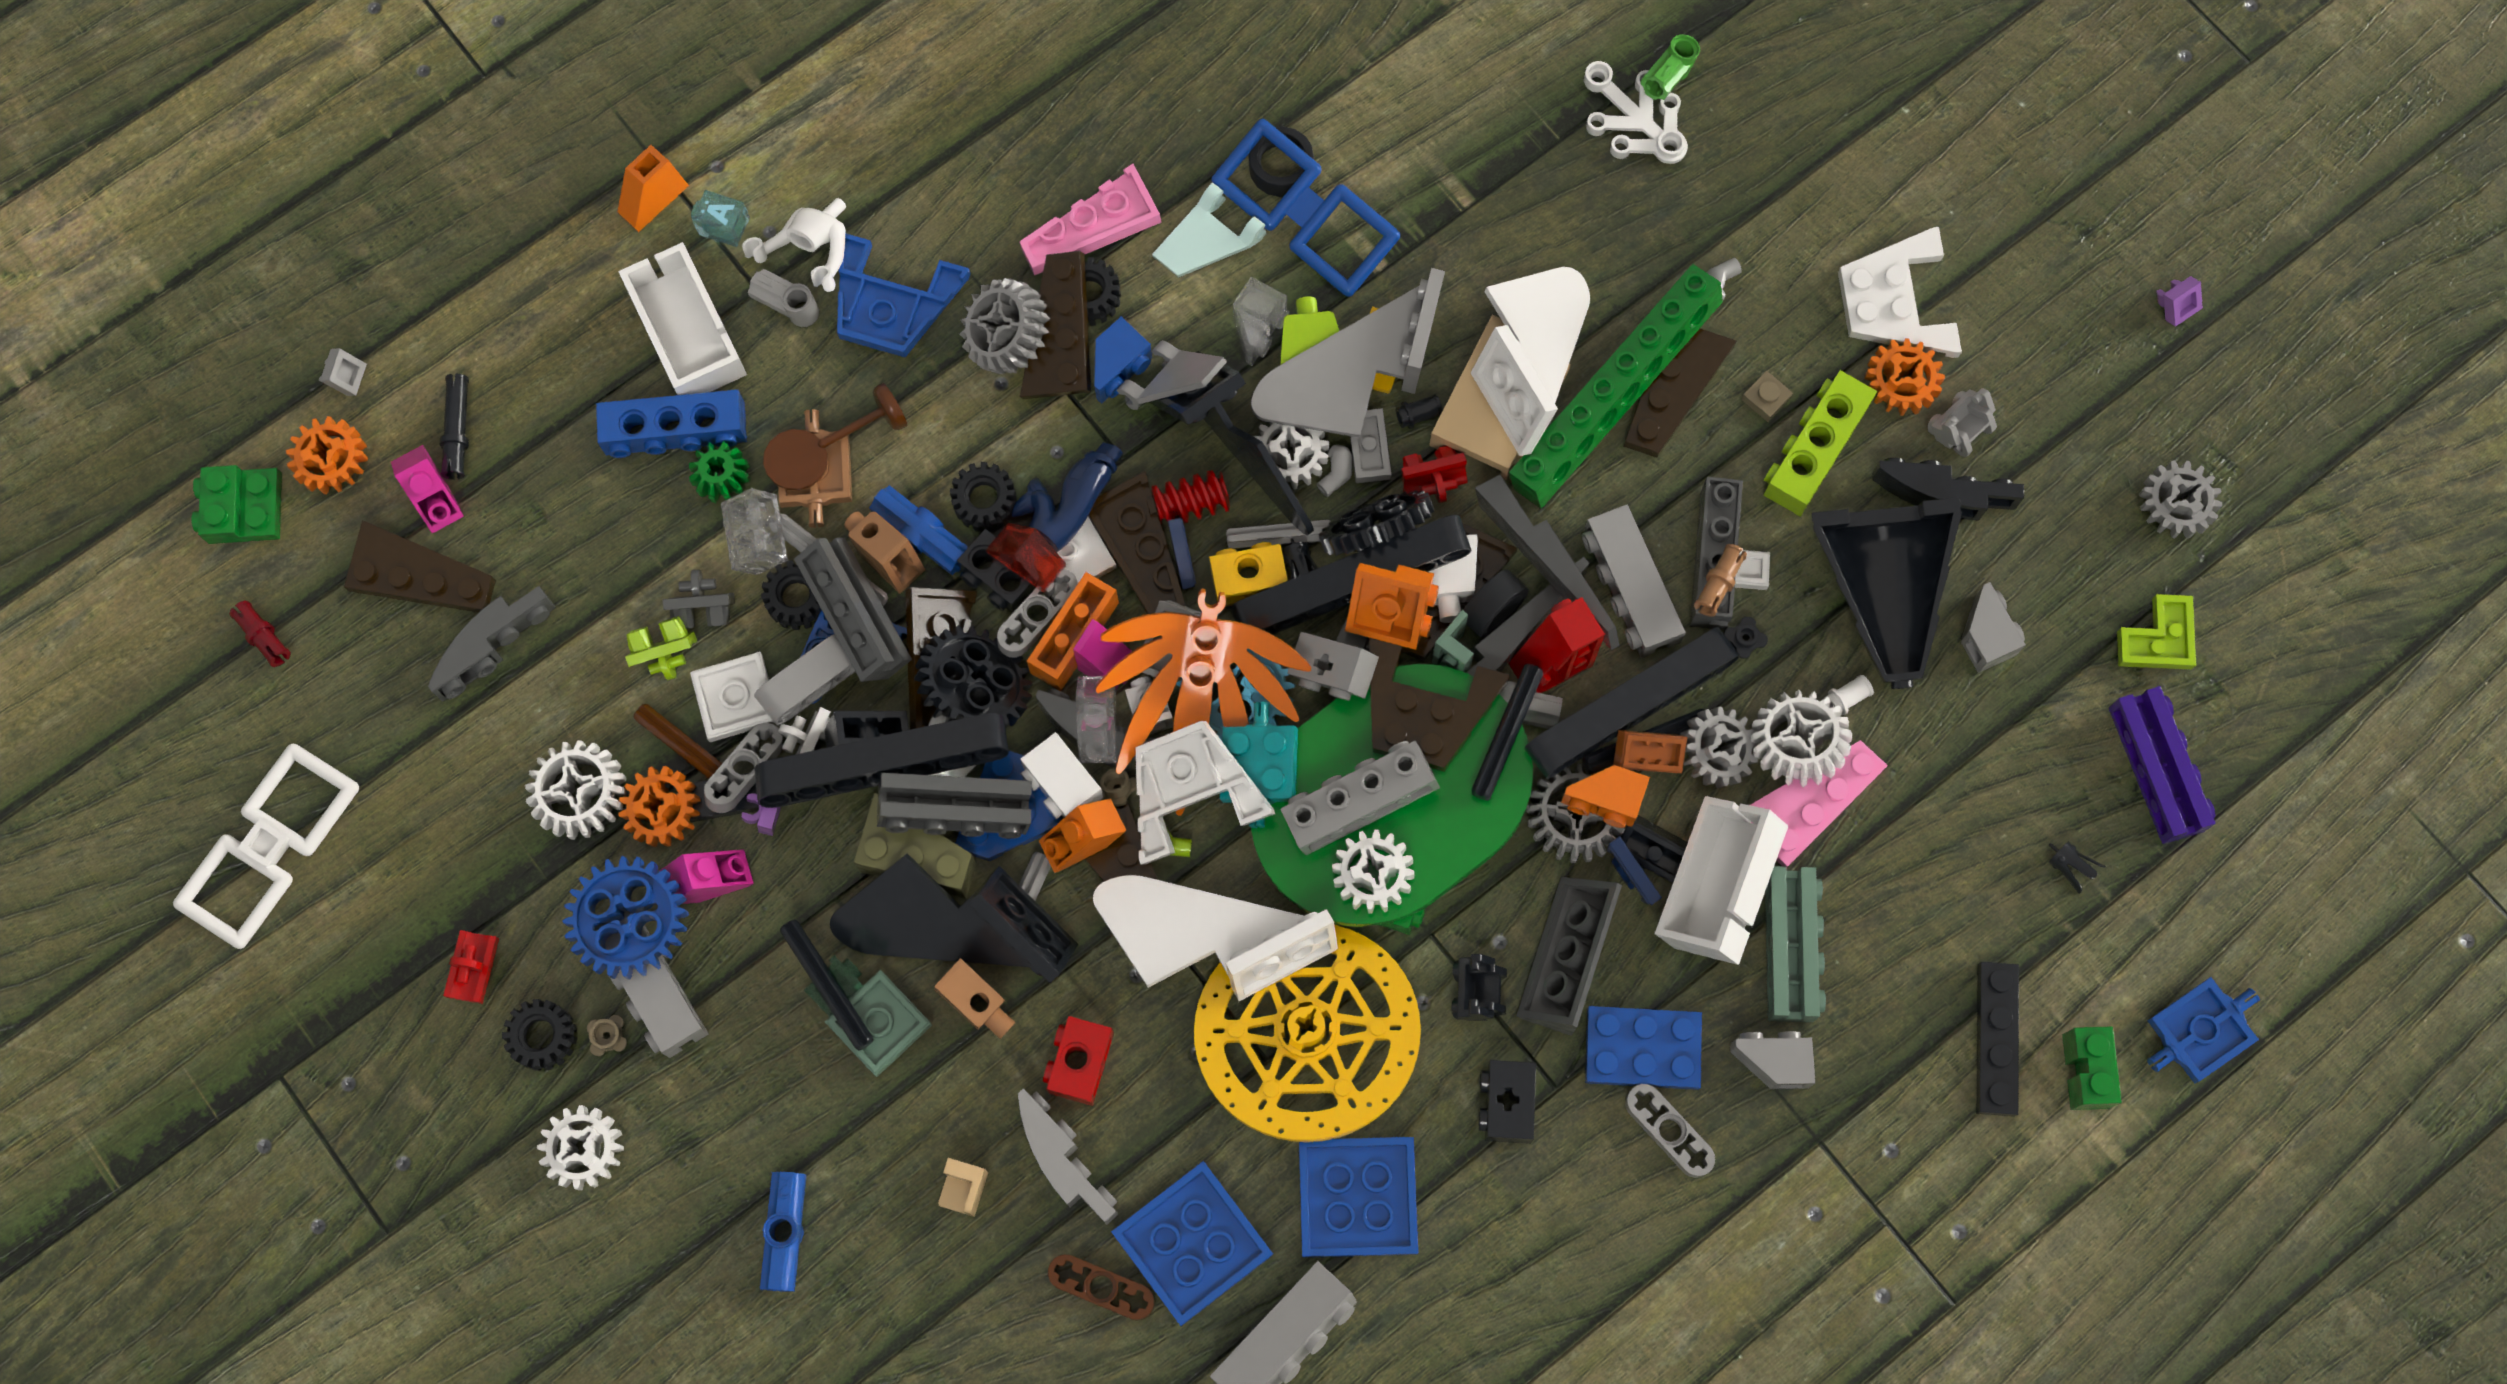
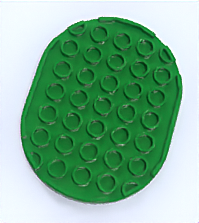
M1411 664L1398 666L1393 682L1466 701L1474 676L1446 666ZM1370 686L1365 699L1351 695L1350 701L1337 698L1298 727L1296 795L1303 792L1311 794L1322 788L1321 784L1325 780L1336 775L1344 777L1354 772V767L1360 762L1370 758L1378 760L1385 756L1373 752ZM1499 694L1492 703V707L1473 729L1471 736L1446 771L1443 772L1431 768L1440 786L1439 789L1309 855H1305L1299 849L1281 811V808L1287 806L1288 802L1271 804L1275 814L1265 818L1264 828H1251L1260 863L1274 886L1290 902L1308 914L1312 912H1317L1318 914L1327 909L1334 923L1338 925L1364 927L1384 923L1391 924L1422 911L1503 848L1519 827L1530 799L1533 782V762L1524 749L1529 741L1522 725L1491 799L1485 801L1472 795L1473 784L1508 703ZM1374 830H1379L1380 839L1385 840L1391 833L1394 835V846L1405 843L1406 851L1402 856L1412 855L1413 864L1406 868L1414 870L1415 878L1405 880L1411 886V891L1409 894L1400 891L1399 895L1402 902L1400 905L1395 904L1391 900L1388 902L1387 912H1384L1380 905H1375L1373 913L1369 914L1367 905L1363 903L1357 910L1353 909V897L1345 901L1341 899L1340 894L1345 887L1335 888L1333 880L1341 875L1333 873L1332 864L1342 863L1337 858L1336 852L1337 850L1348 851L1345 841L1347 838L1357 843L1359 842V832L1363 831L1368 839L1372 838ZM1374 849L1376 852L1384 856L1390 855L1389 853L1383 850ZM1360 853L1354 857L1348 870H1351L1350 867L1357 865L1361 858ZM1368 859V873L1372 875V878H1375L1376 884L1379 885V871L1376 870L1375 865L1373 866L1371 860ZM1399 873L1389 879L1386 885L1387 890L1395 884ZM1363 887L1356 888L1363 893L1373 895L1371 891Z

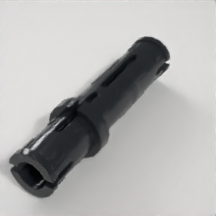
M455 373V381H453L452 374H448L445 377L444 434L439 440V445L443 449L441 476L450 480H455V473H457V479L464 478L465 450L469 447V439L466 437L469 378Z

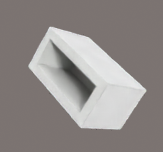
M1056 732L1020 759L1025 769L1020 773L1025 781H1032L1033 791L1037 788L1041 789L1047 797L1043 803L1055 819L1060 816L1065 818L1079 805L1097 802L1103 798L1100 786Z

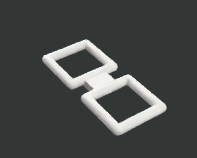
M288 745L241 809L242 816L255 825L242 842L228 834L222 835L174 899V908L237 949L244 948L293 881L291 874L276 865L289 846L304 856L312 855L358 793V783L299 745ZM295 761L340 789V792L306 838L260 810ZM228 852L274 881L238 931L193 902L195 896Z

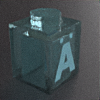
M707 190L704 191L701 200L695 202L691 212L692 222L699 235L734 247L738 246L750 219L744 202Z

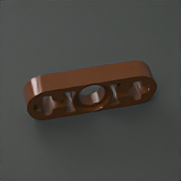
M1067 1254L1057 1256L1049 1265V1280L1061 1291L1135 1321L1146 1319L1154 1310V1296L1142 1284ZM1067 1262L1073 1263L1072 1270L1084 1276L1085 1268L1092 1270L1084 1281L1083 1292L1076 1290L1080 1283L1073 1279H1067L1065 1284L1060 1283V1275L1056 1273L1057 1267H1065ZM1099 1276L1109 1278L1113 1285L1111 1294L1104 1299L1095 1298L1090 1290L1092 1281ZM1124 1283L1127 1285L1123 1293L1130 1296H1136L1138 1291L1143 1292V1300L1148 1303L1146 1309L1139 1308L1136 1313L1130 1312L1131 1305L1121 1299L1119 1300V1307L1111 1305L1118 1296L1119 1284Z

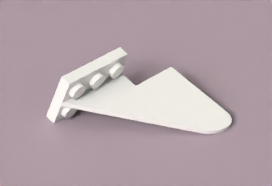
M1559 267L1488 286L1484 291L1504 325L1495 327L1471 371V375L1519 456L1532 454L1558 410L1555 402L1589 308L1590 293L1587 283L1578 271L1570 267Z
M1126 875L1109 879L1101 883L1093 894L1095 908L1148 988L1215 953L1230 979L1234 994L1238 1001H1241L1338 949L1334 921L1327 909L1318 914L1317 912H1312L1303 916L1137 875Z

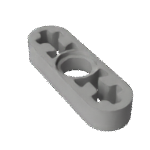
M1056 569L1049 573L1001 625L997 633V645L1004 655L1008 657L1022 656L1049 628L1078 584L1072 572L1066 569ZM1066 581L1068 583V592L1066 593L1061 590L1054 597V604L1057 606L1054 607L1049 599L1055 591L1054 582L1062 584ZM1033 605H1042L1047 609L1048 615L1042 621H1033L1027 615L1028 609ZM1021 619L1026 627L1020 635L1021 644L1013 642L1011 645H1008L1006 634L1016 635L1021 629V622L1018 621Z
M761 723L753 727L706 782L704 798L705 804L710 810L716 813L731 811L756 783L755 769L746 775L738 774L733 769L737 762L748 761L755 768L761 762L778 757L782 751V734L778 732L779 728L776 725ZM769 737L772 738V745L765 743L759 750L758 756L756 752L759 749V738L762 740H767ZM728 778H729V780L732 782L729 786H728ZM728 786V797L722 795L716 799L714 791L721 793Z
M1640 1084L1632 1088L1625 1100L1626 1110L1630 1116L1684 1174L1689 1177L1699 1178L1709 1173L1715 1164V1154L1704 1139L1655 1087L1648 1084ZM1637 1093L1642 1097L1646 1094L1651 1096L1652 1100L1649 1105L1656 1113L1661 1107L1667 1112L1658 1117L1652 1126L1647 1120L1652 1118L1653 1115L1646 1108L1639 1111L1634 1106L1638 1101L1635 1097ZM1672 1120L1679 1125L1681 1133L1678 1140L1670 1142L1661 1137L1659 1127L1663 1121ZM1687 1136L1693 1140L1687 1147L1695 1154L1699 1151L1704 1153L1705 1157L1702 1160L1705 1165L1704 1169L1698 1165L1694 1168L1689 1166L1688 1162L1691 1157L1685 1149H1682L1679 1155L1673 1150L1680 1146Z

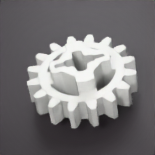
M1271 422L1270 427L1263 424L1259 426L1261 436L1254 437L1264 443L1274 462L1282 467L1279 470L1285 480L1291 482L1293 489H1297L1299 480H1303L1307 485H1310L1312 473L1319 477L1322 475L1320 464L1328 463V455L1324 452L1329 450V441L1322 440L1325 437V432ZM1281 433L1276 440H1271L1274 436ZM1287 440L1290 441L1291 447H1293L1295 452L1293 461L1286 449ZM1310 460L1308 464L1300 468L1304 461Z
M1374 830L1372 838L1368 839L1363 831L1359 832V842L1357 843L1347 838L1345 841L1348 851L1337 850L1336 852L1337 858L1342 863L1332 864L1333 873L1341 875L1333 880L1335 888L1345 887L1340 894L1341 899L1345 901L1353 897V909L1357 910L1363 903L1367 905L1369 914L1373 913L1375 905H1380L1381 909L1387 912L1388 902L1391 900L1395 904L1400 905L1402 903L1399 895L1400 891L1408 894L1411 891V886L1405 880L1415 878L1414 870L1406 868L1413 864L1412 855L1402 856L1406 851L1405 843L1394 846V835L1390 833L1383 840L1380 839L1379 830ZM1374 849L1383 850L1389 853L1390 855L1384 856L1376 852ZM1360 853L1361 858L1357 865L1350 867L1351 870H1348L1354 857ZM1368 859L1371 860L1372 865H1375L1376 870L1379 871V885L1376 884L1375 878H1372V875L1368 873ZM1399 873L1395 884L1387 890L1386 885L1389 879ZM1363 887L1371 891L1373 895L1363 893L1356 888Z
M579 1105L576 1115L572 1110L565 1108L563 1109V1120L552 1116L550 1121L554 1128L551 1131L543 1129L541 1131V1134L548 1139L547 1143L537 1145L538 1150L546 1152V1157H543L539 1164L544 1167L551 1166L552 1168L546 1176L552 1180L560 1176L559 1185L567 1188L573 1181L574 1189L583 1190L585 1181H587L591 1187L596 1188L598 1187L597 1177L601 1175L610 1179L612 1176L607 1168L610 1165L619 1166L621 1163L614 1158L615 1152L624 1151V1146L615 1143V1139L619 1138L622 1132L618 1129L610 1130L609 1128L615 1120L609 1116L601 1120L602 1111L594 1108L589 1114L587 1107ZM579 1123L592 1124L591 1126H586L583 1130H575L571 1127ZM561 1139L560 1152L557 1154L558 1142ZM579 1141L584 1142L583 1147L586 1150L582 1155L577 1153L578 1147L576 1144ZM604 1141V1152H603V1155H602V1157H601V1156H600L601 1143ZM578 1165H585L590 1169L582 1173L569 1172Z

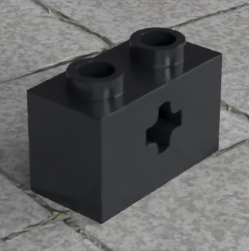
M834 711L824 730L826 748L909 730L907 711Z
M1490 1060L1488 1070H1481L1480 1093H1487L1486 1108L1479 1109L1478 1129L1479 1131H1485V1141L1531 1144L1534 1140L1535 1062ZM1504 1093H1509L1510 1100L1516 1101V1104H1513L1509 1111H1504L1503 1103L1497 1102Z

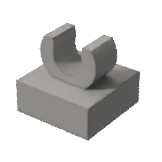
M340 348L331 349L328 358L325 360V367L319 381L346 396H356L367 364Z

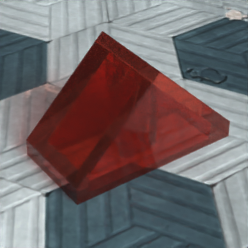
M1008 523L986 549L988 554L1042 592L1047 590L1066 567L1065 561L1036 528Z

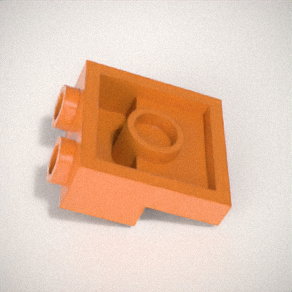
M1359 563L1355 574L1345 632L1416 650L1421 636L1428 637L1433 616L1426 615L1428 606L1434 607L1439 591V586L1432 584L1434 573L1403 565H1398L1396 572Z

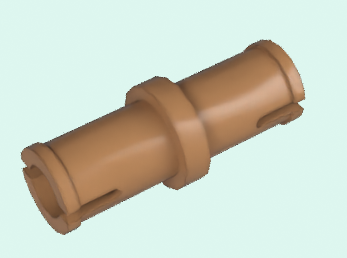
M1727 544L1716 567L1709 570L1706 576L1707 583L1694 604L1695 609H1699L1698 612L1709 617L1715 616L1726 592L1732 591L1736 583L1734 577L1747 557L1745 551L1739 555L1743 550L1741 547Z

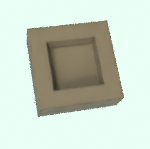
M1766 371L1743 394L1741 400L1764 420L1769 422L1792 398L1793 392Z

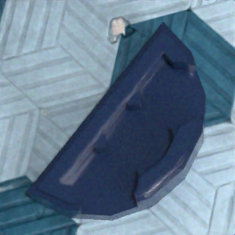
M1179 517L1167 520L1182 588L1195 587L1196 580L1183 519Z
M1619 836L1607 846V851L1613 854L1614 858L1611 862L1630 890L1636 888L1642 897L1641 901L1646 904L1653 905L1662 897Z

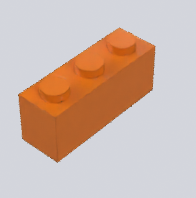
M1085 572L1028 658L1027 665L1030 674L1055 689L1062 691L1077 668L1073 648L1092 619L1104 627L1119 604L1117 590Z

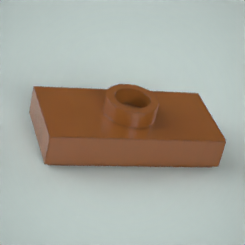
M1618 730L1613 765L1628 770L1682 774L1688 737L1675 734Z

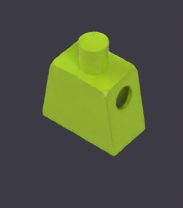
M1307 296L1297 299V314L1284 317L1280 365L1339 332L1334 313L1331 311L1318 312L1317 299L1315 297Z

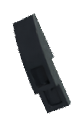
M1887 458L1879 461L1872 473V480L1893 495L1915 506H1918L1923 501L1960 497V509L1962 512L1960 519L1979 521L1988 508L2015 510L2024 499V484H2014L2009 479H1995L1991 482L1977 481L1976 478L1971 476H1961L1952 479V466L1941 465L1939 461L1935 460L1908 463L1901 458Z

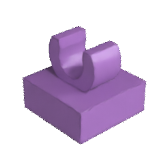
M2190 276L2182 282L2172 280L2171 289L2167 292L2161 289L2157 290V302L2160 306L2164 307L2165 320L2176 327L2203 308L2200 281Z
M748 794L747 801L758 805L757 794ZM758 805L759 810L755 814L742 812L741 817L744 822L748 824L758 823L759 833L773 836L781 807L765 808Z

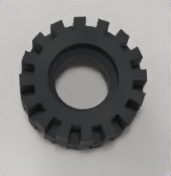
M1088 257V263H1085L1086 282H1096L1102 288V294L1097 300L1087 302L1090 326H1096V319H1100L1101 323L1107 321V314L1111 317L1114 316L1116 313L1115 307L1119 308L1121 292L1117 274L1115 275L1113 267L1111 265L1106 267L1105 261L1101 259L1096 264L1094 257Z
M981 462V467L976 468L975 463L969 465L970 470L967 472L961 469L958 472L960 478L954 477L952 481L953 489L950 488L951 503L957 518L961 519L966 527L969 528L972 525L974 531L979 532L981 527H985L988 531H993L991 527L993 525H997L998 529L1004 526L1003 520L1009 521L1012 518L1011 511L1016 503L1015 500H1017L1012 479H1009L1008 473L1004 469L1000 471L999 466L994 463L992 467H988L987 462ZM982 485L994 488L997 492L995 503L988 508L975 507L970 502V495L975 488Z
M793 560L786 561L787 566L782 568L781 564L775 566L777 572L773 574L769 571L766 575L768 582L763 581L762 583L764 593H761V597L765 604L764 606L776 623L779 622L781 627L787 629L788 626H791L793 630H800V625H804L808 629L812 627L810 622L817 620L822 609L799 567L794 564ZM795 583L806 585L810 593L806 603L799 607H790L783 602V593L788 586Z
M533 999L531 1004L526 1001L521 1003L522 1008L519 1011L514 1008L510 1012L513 1018L511 1021L506 1019L503 1025L507 1027V1032H502V1039L507 1042L504 1048L511 1054L510 1057L521 1065L536 1071H541L542 1068L546 1070L554 1069V1064L562 1065L565 1062L563 1057L566 1054L571 1056L573 1050L570 1049L571 1045L577 1043V1037L574 1036V1032H577V1027L572 1023L571 1020L573 1018L555 1003L548 1000L544 1002L540 999ZM536 1022H549L554 1032L550 1044L542 1049L531 1048L526 1038L528 1029Z

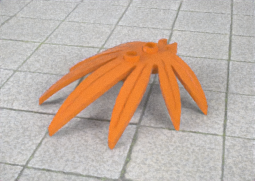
M1200 589L1197 595L1198 606L1201 609L1200 616L1175 612L1152 613L1128 619L1107 629L1101 634V641L1133 642L1157 636L1162 637L1140 646L1116 663L1096 685L1097 693L1133 678L1151 667L1168 653L1172 654V657L1162 667L1145 691L1131 718L1119 752L1116 773L1121 774L1136 755L1135 747L1143 745L1170 699L1179 677H1182V682L1176 702L1172 732L1199 721H1207L1209 724L1214 682L1218 686L1223 726L1244 727L1249 725L1243 698L1230 667L1232 663L1239 667L1247 680L1267 701L1292 721L1298 722L1299 716L1280 682L1247 649L1272 662L1301 671L1310 672V664L1291 646L1269 632L1249 624L1217 619L1218 613L1226 605L1224 592L1219 593L1217 603L1209 605L1205 602V589ZM1185 807L1177 810L1176 814L1181 816Z

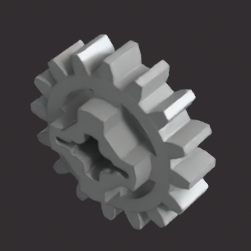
M2175 460L2171 461L2166 468L2162 465L2158 466L2153 475L2150 474L2144 481L2146 487L2139 493L2141 498L2147 499L2140 506L2141 511H2150L2151 513L2146 520L2147 523L2157 521L2159 523L2157 532L2161 533L2168 528L2170 529L2171 538L2174 539L2181 531H2183L2186 539L2191 538L2196 531L2202 534L2209 527L2208 524L2211 525L2218 518L2215 512L2222 507V502L2215 500L2222 492L2221 488H2212L2210 485L2215 480V477H2203V466L2197 468L2196 471L2191 470L2190 461H2186L2181 468L2178 467ZM2189 496V497L2187 498V500H2186V499H2184V500H2182V501L2178 500L2177 502L2172 503L2174 500H2177V499H2180V498L2183 499L2184 497Z
M1716 707L1697 713L1698 717L1687 721L1688 726L1692 730L1689 729L1681 732L1682 736L1688 737L1685 752H1688L1689 757L1684 760L1683 765L1692 764L1694 770L1691 776L1695 778L1703 775V785L1705 786L1715 783L1717 788L1728 786V784L1734 785L1742 782L1741 777L1752 773L1748 765L1758 762V758L1751 754L1752 750L1758 745V743L1751 742L1750 739L1751 735L1756 732L1755 729L1746 730L1744 726L1748 719L1743 717L1736 720V710L1734 709L1724 712L1722 707ZM1726 742V745L1720 747V750L1713 753V750L1718 748V745Z

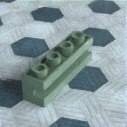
M1774 866L1765 890L1768 1021L1813 1023L1820 1017V1012L1825 1011V990H1819V975L1824 974L1825 958L1823 952H1818V938L1823 937L1824 920L1822 915H1817V901L1822 900L1823 884L1822 879H1816V867H1801L1798 871H1786V867Z

